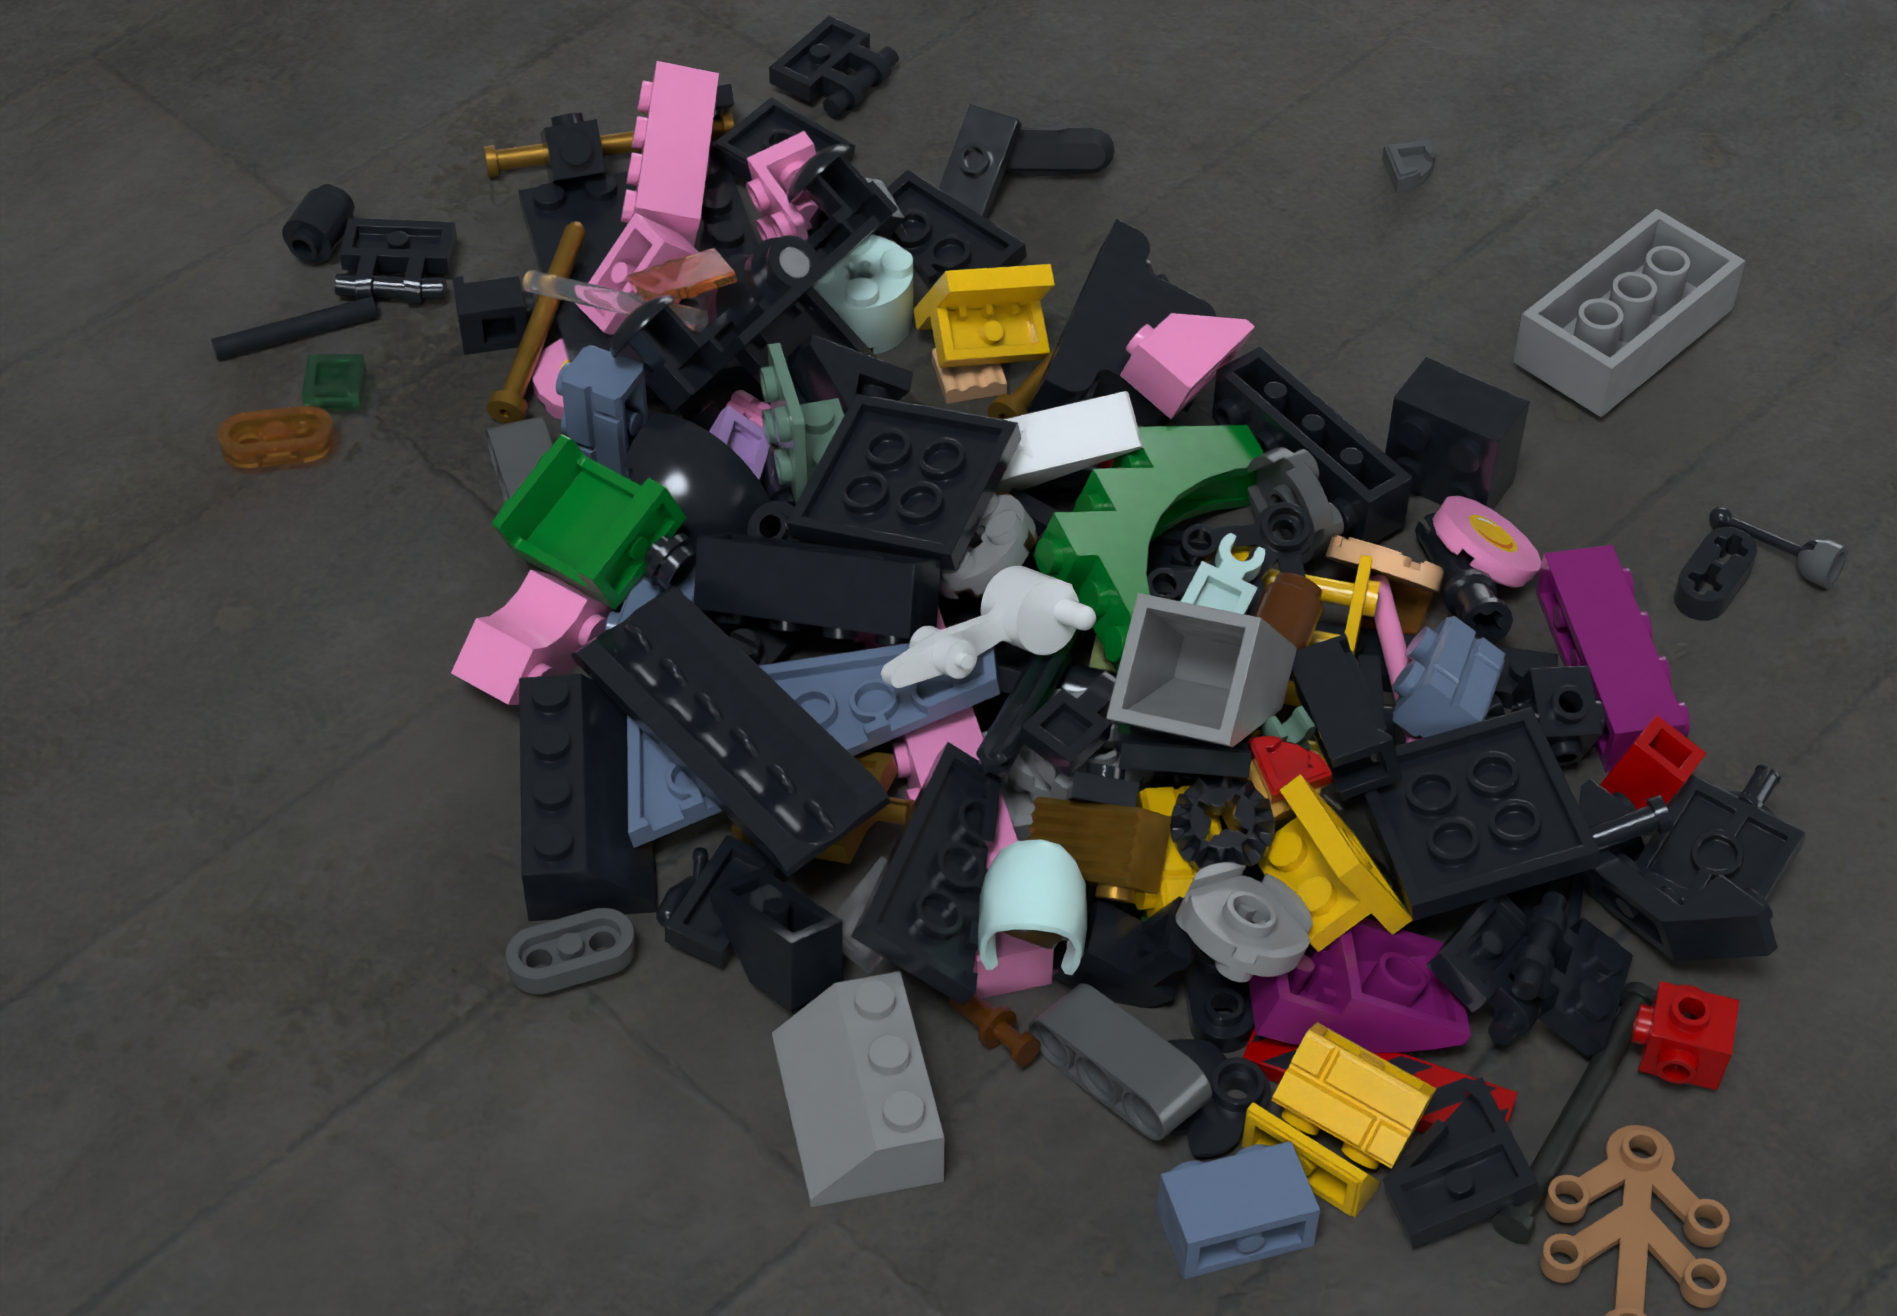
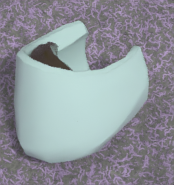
M1042 839L1016 841L999 851L985 875L979 905L978 951L980 953V960L986 970H993L999 965L995 937L997 932H1004L1012 937L1046 949H1053L1058 942L1067 941V949L1061 968L1065 974L1073 975L1084 955L1087 931L1086 883L1076 860L1060 844Z

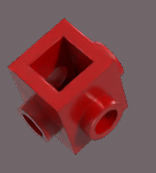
M1660 981L1651 1006L1640 1003L1634 1019L1631 1042L1642 1045L1638 1071L1659 1076L1670 1083H1689L1718 1090L1732 1056L1740 1000L1705 992L1692 985H1676Z

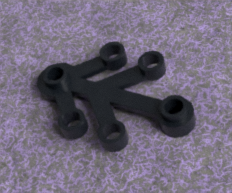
M1281 502L1265 508L1259 514L1255 523L1215 528L1204 524H1194L1183 532L1180 544L1181 556L1186 562L1196 566H1200L1202 561L1206 563L1211 562L1216 551H1218L1221 540L1229 533L1236 535L1231 550L1254 549L1245 561L1253 557L1258 547L1265 549V558L1259 574L1248 582L1258 587L1246 615L1250 616L1254 615L1263 594V578L1276 562L1279 574L1294 573L1306 577L1302 556L1311 548L1315 535L1314 525L1309 515L1300 506L1289 502ZM1277 529H1286L1291 532L1294 538L1289 541L1276 538L1273 532ZM1196 538L1203 539L1208 543L1209 548L1204 551H1196L1189 546L1188 542ZM1161 567L1153 570L1147 577L1150 595L1179 601L1180 597L1184 596L1198 569L1175 571L1170 568ZM1158 582H1167L1174 588V591L1168 595H1161L1154 590L1153 585Z

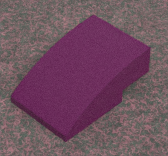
M1368 918L1361 920L1319 952L1309 943L1298 966L1292 971L1272 977L1253 975L1249 980L1256 1035L1300 1045L1305 1034L1317 1022L1372 1053L1423 1051L1463 1045L1471 1036L1465 1005L1426 966L1428 961L1444 943L1402 929L1392 935L1380 922Z

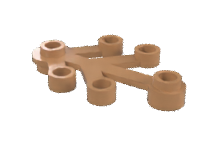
M1643 1125L1622 1127L1610 1136L1605 1149L1606 1160L1580 1177L1560 1175L1551 1181L1545 1199V1207L1551 1217L1563 1223L1579 1221L1585 1215L1589 1203L1622 1186L1623 1192L1622 1206L1574 1236L1555 1234L1545 1241L1539 1263L1542 1272L1549 1279L1560 1283L1575 1280L1579 1276L1582 1266L1619 1243L1614 1310L1609 1311L1605 1316H1647L1644 1313L1648 1250L1680 1284L1681 1294L1687 1302L1696 1307L1708 1308L1720 1301L1727 1283L1725 1271L1713 1260L1706 1258L1696 1259L1652 1212V1191L1684 1222L1683 1229L1686 1237L1692 1243L1701 1247H1714L1722 1242L1730 1222L1728 1211L1715 1200L1699 1199L1672 1171L1675 1161L1674 1150L1667 1138L1660 1132ZM1631 1151L1644 1153L1649 1158L1637 1157ZM1561 1193L1570 1194L1577 1199L1578 1203H1563L1556 1195ZM1704 1217L1710 1219L1716 1224L1717 1228H1704L1698 1224L1696 1218ZM1556 1252L1565 1253L1572 1258L1573 1263L1561 1264L1554 1260L1551 1254ZM1692 1278H1706L1713 1284L1714 1288H1700L1693 1282Z

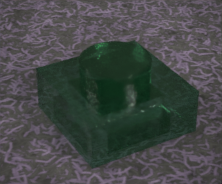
M308 354L301 393L304 409L361 410L367 372L364 354Z

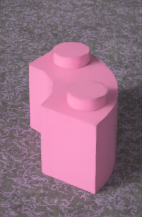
M530 570L520 589L504 607L490 616L475 619L451 674L508 705H518L519 678L568 675L578 665L573 660L571 653L605 631L608 616L613 609L551 574Z

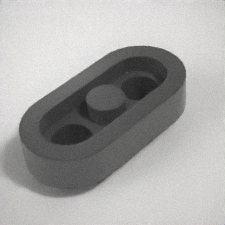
M610 908L592 909L528 927L515 934L506 947L505 956L509 978L517 988L524 992L545 994L615 974L627 967L635 955L634 929L627 916ZM599 947H610L599 952L594 951ZM540 964L549 965L542 968H533L534 966Z

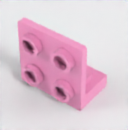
M805 131L747 158L752 181L746 183V188L753 205L761 214V218L756 220L755 224L762 241L788 235L797 236L806 241L809 238L807 230L813 228L809 221L819 208L805 192L790 204L787 200V190L792 178L800 167L816 154L814 143Z

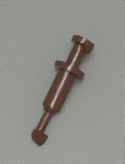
M976 992L964 1006L949 997V1004L979 1029L978 1038L986 1047L994 1048L1003 1044L1011 1051V1059L1018 1066L1029 1064L1037 1056L1041 1047L1040 1041L1027 1031L1021 1034L1015 1029L1016 1014L1009 1007L1001 1006L995 1009Z

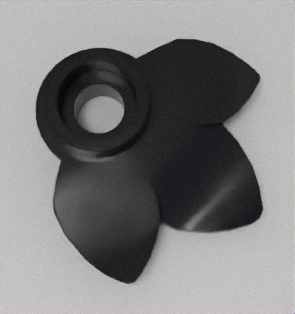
M1198 1039L1169 1040L1170 1044L1187 1055L1200 1067L1208 1079L1212 1090L1211 1100L1169 1134L1180 1135L1188 1133V1145L1194 1157H1211L1223 1154L1239 1142L1245 1124L1247 1108L1252 1102L1267 1109L1271 1094L1269 1080L1254 1062L1240 1057L1227 1059L1211 1042ZM1232 1089H1238L1246 1093L1248 1097L1241 1099L1232 1098L1225 1093Z

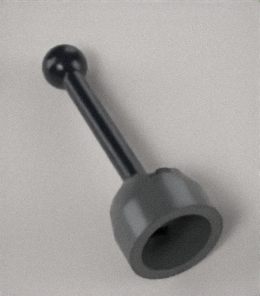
M1716 507L1709 515V522L1716 529L1733 527L1743 530L1756 540L1796 556L1797 566L1801 575L1823 588L1829 589L1835 583L1844 567L1848 547L1831 539L1816 538L1800 546L1732 517L1731 511L1726 507Z

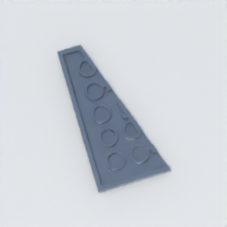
M910 643L759 666L852 756L1000 694L995 646L977 656L974 669L964 678L956 679L943 674L902 688H896L885 683L882 680L881 671L885 664L907 651ZM627 715L628 834L633 847L636 848L721 812L722 810Z

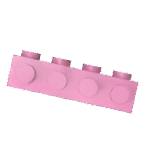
M657 61L653 82L642 80L637 112L647 113V116H637L632 141V148L642 150L641 154L631 153L626 184L636 186V191L626 189L621 222L629 223L635 213L678 232L694 247L701 219L719 73Z

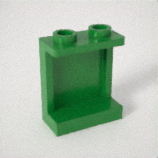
M560 435L551 448L540 457L536 467L513 496L505 501L500 512L493 519L492 526L514 554L616 610L645 573L647 565L644 563V557L651 546L665 535L672 538L687 517L665 486L650 478H647L641 486L588 458L582 453L573 439L566 435Z

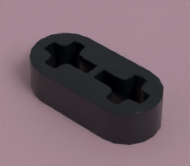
M1721 527L1711 531L1680 572L1673 597L1677 609L1688 618L1698 621H1709L1721 616L1751 574L1758 551L1754 539L1743 530L1733 527ZM1727 554L1732 555L1726 564L1718 562V558H1723ZM1706 583L1713 586L1712 590L1708 589L1704 594L1698 593Z

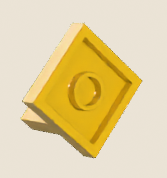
M1051 264L945 271L913 309L917 330H933L939 368L1044 360L1050 354L1040 300L1055 285Z
M1300 774L1281 788V793L1297 817L1274 834L1270 848L1257 864L1264 875L1267 873L1281 880L1307 906L1313 923L1308 932V938L1311 939L1310 944L1318 952L1371 913L1392 935L1412 921L1410 914L1355 833Z

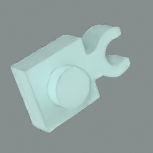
M1232 533L1227 534L1220 542L1215 557L1216 567L1202 561L1180 602L1246 615L1258 587L1248 582L1259 574L1265 558V549L1258 547L1250 560L1239 561L1231 554L1236 535Z

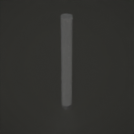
M534 270L528 271L523 278V287L527 292L624 315H629L639 305L651 299L642 295ZM676 303L670 306L691 331L701 332L707 327L708 314L705 310Z

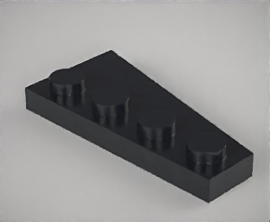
M947 742L933 762L851 937L964 1006L976 992L978 973L973 972L975 952L978 950L980 894L985 875L988 871L986 868L988 847L994 841L1002 777L998 778L991 772L985 775L982 774L977 768V759Z

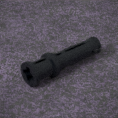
M1436 513L1426 515L1424 519L1431 529L1430 533H1428L1424 524L1420 521L1416 526L1415 533L1431 562L1442 567L1445 572L1443 584L1445 585L1443 601L1446 608L1452 615L1458 617L1459 620L1476 632V639L1484 637L1490 643L1496 644L1510 631L1513 623L1512 612L1504 601L1496 598V584L1490 575L1470 566L1472 560L1464 549L1457 555L1445 546L1436 534L1432 519Z

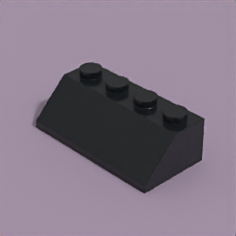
M583 674L519 678L521 876L528 921L555 920L597 908L614 909L624 915L657 912L653 840L634 848L628 834L627 714L592 679Z

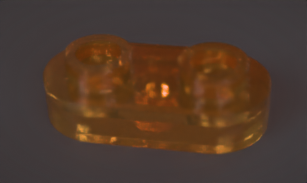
M297 406L238 413L226 419L220 425L217 433L223 459L228 464L238 468L310 462L327 455L335 445V433L331 416L325 410L315 406Z

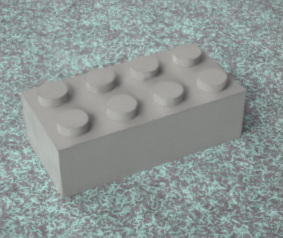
M1655 209L1522 313L1513 363L1602 417L1733 310L1745 260L1660 210Z

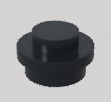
M680 533L672 538L665 535L658 539L644 557V563L647 565L644 579L652 586L660 584L665 589L670 586H679L696 566V551L691 548L692 540L684 533Z

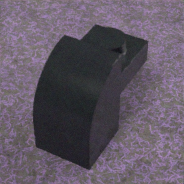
M1177 897L1143 922L1101 898L1087 907V931L1084 955L1081 958L1080 965L1073 975L1064 973L1061 964L1067 949V941H1061L1052 977L1072 988H1075L1080 983L1088 984L1114 1003L1129 1006L1151 1007L1172 1000L1175 994L1179 971L1184 970L1191 963L1198 949V946L1193 942L1188 933L1181 929L1176 922L1175 915L1184 898Z

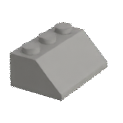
M901 971L834 983L772 1032L773 1047L810 1207L944 1182L945 1137Z

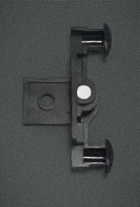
M835 144L817 152L796 172L787 190L789 204L805 192L829 219L806 241L791 235L770 238L760 243L748 257L732 264L719 277L711 289L707 305L708 327H705L698 335H695L670 308L677 299L673 295L656 296L642 303L622 321L615 331L610 344L612 357L630 345L655 372L646 384L673 413L734 358L761 385L759 369L769 366L768 344L780 343L786 364L788 356L811 334L877 358L813 288L898 210L873 180L868 183L847 160L844 154L850 149V146ZM790 373L799 404L809 403Z

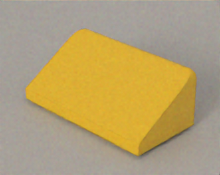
M1254 1102L1247 1108L1242 1140L1243 1148L1255 1144L1272 1146L1291 1141L1313 1193L1344 1213L1356 1217L1378 1190L1380 1183L1378 1179Z

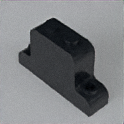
M1116 219L1095 258L1028 410L1038 412L1126 391L1129 393L1138 424L1144 427L1165 426L1169 422L1170 418L1120 376L1131 357V354L1126 351V347L1143 326L1149 324L1155 329L1171 313L1216 317V313L1205 300L1148 271L1151 263L1147 259L1150 253V244L1144 233L1119 219ZM1196 396L1182 409L1183 411H1189Z

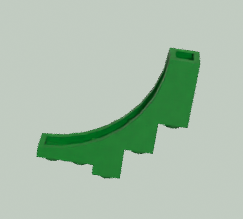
M1248 425L1138 427L1144 448L1115 457L1111 468L1093 469L1082 493L1076 500L1073 512L1053 513L1042 538L1038 541L1033 556L1039 571L1072 584L1079 603L1089 606L1094 610L1096 622L1093 629L1103 646L1107 659L1111 661L1117 674L1137 594L1150 595L1146 571L1148 547L1159 535L1183 520L1213 510L1250 506L1248 488L1257 484V470L1247 473L1248 465L1252 459L1264 452Z

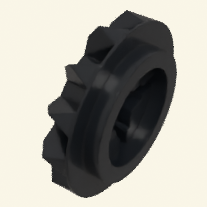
M1219 776L1206 780L1198 777L1193 786L1188 788L1183 794H1178L1171 815L1170 831L1177 851L1189 864L1199 870L1217 863H1235L1246 866L1245 871L1264 857L1274 837L1275 822L1270 800L1265 798L1255 788L1251 780L1244 782L1230 776ZM1233 805H1236L1234 825L1240 829V832L1238 830L1233 832L1225 828L1219 835L1215 834L1211 841L1208 842L1211 819L1205 815V812L1221 815L1226 809H1231Z

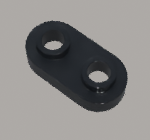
M1198 947L1191 963L1182 970L1191 1034L1194 1039L1211 1042L1222 1053L1238 1051L1248 1045L1255 1028L1249 981L1236 982L1224 977L1217 970L1215 960L1208 958L1210 956ZM1228 1008L1231 1011H1233V1013L1220 1014L1216 1012L1215 1009L1221 1010Z

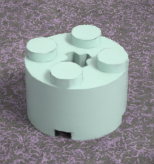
M876 235L869 236L813 287L867 347H873L874 354L893 349L905 340L911 331L913 318V257L911 253L893 241Z

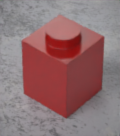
M1656 714L1604 778L1600 786L1611 794L1615 791L1621 792L1634 804L1636 809L1647 806L1646 799L1658 794L1662 796L1665 804H1667L1687 781L1707 753Z

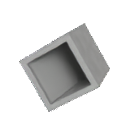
M1138 593L1106 719L1234 747L1266 722L1269 717H1272L1282 709L1297 647L1260 617Z

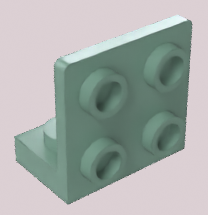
M780 343L768 344L769 366L759 369L763 397L765 402H770L771 409L762 410V423L767 443H777L779 448L774 450L775 467L779 483L781 485L790 483L795 502L797 503L841 423L844 414L838 398L799 404Z

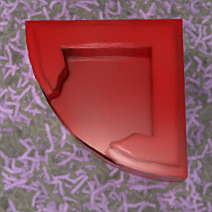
M1262 736L1248 740V750L1252 752L1251 758L1271 804L1285 800L1280 789L1300 774L1314 789L1332 783V772L1325 761L1314 751H1308L1297 744L1282 741L1281 737Z

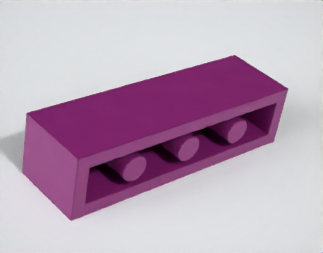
M1613 545L1544 553L1535 593L1564 667L1589 666L1595 698H1599L1602 701L1605 709V728L1600 738L1594 744L1605 773L1612 770L1656 714L1685 737H1688L1690 732L1688 709L1683 701L1677 702L1671 687V672L1665 656H1658L1652 641V625L1649 615L1646 611L1639 610L1634 598L1632 574L1627 567L1622 568Z

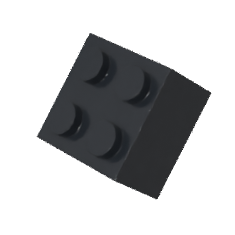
M1425 357L1394 397L1385 454L1413 477L1411 492L1440 505L1449 496H1462L1475 500L1493 510L1514 482L1530 401Z

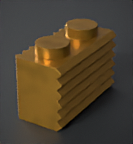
M1037 797L1033 801L1035 810L1031 813L1033 823L1028 827L1031 835L1026 840L1042 839L1060 844L1076 860L1086 885L1097 887L1095 897L1134 904L1136 892L1158 895L1172 817L1139 807Z

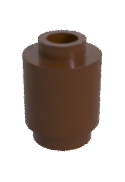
M1280 573L1276 576L1274 583L1266 585L1253 616L1262 618L1297 647V650L1308 647L1323 611V606L1320 602L1322 590L1316 583L1306 577L1294 573Z

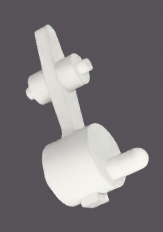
M1011 566L997 573L987 585L981 602V616L942 630L933 626L919 628L910 640L909 649L884 665L881 677L885 683L896 688H902L943 674L961 679L972 672L978 655L995 646L1000 641H1005L1037 655H1049L1063 648L1070 641L1076 629L1083 631L1091 629L1096 622V614L1091 607L1079 603L1072 584L1027 567Z

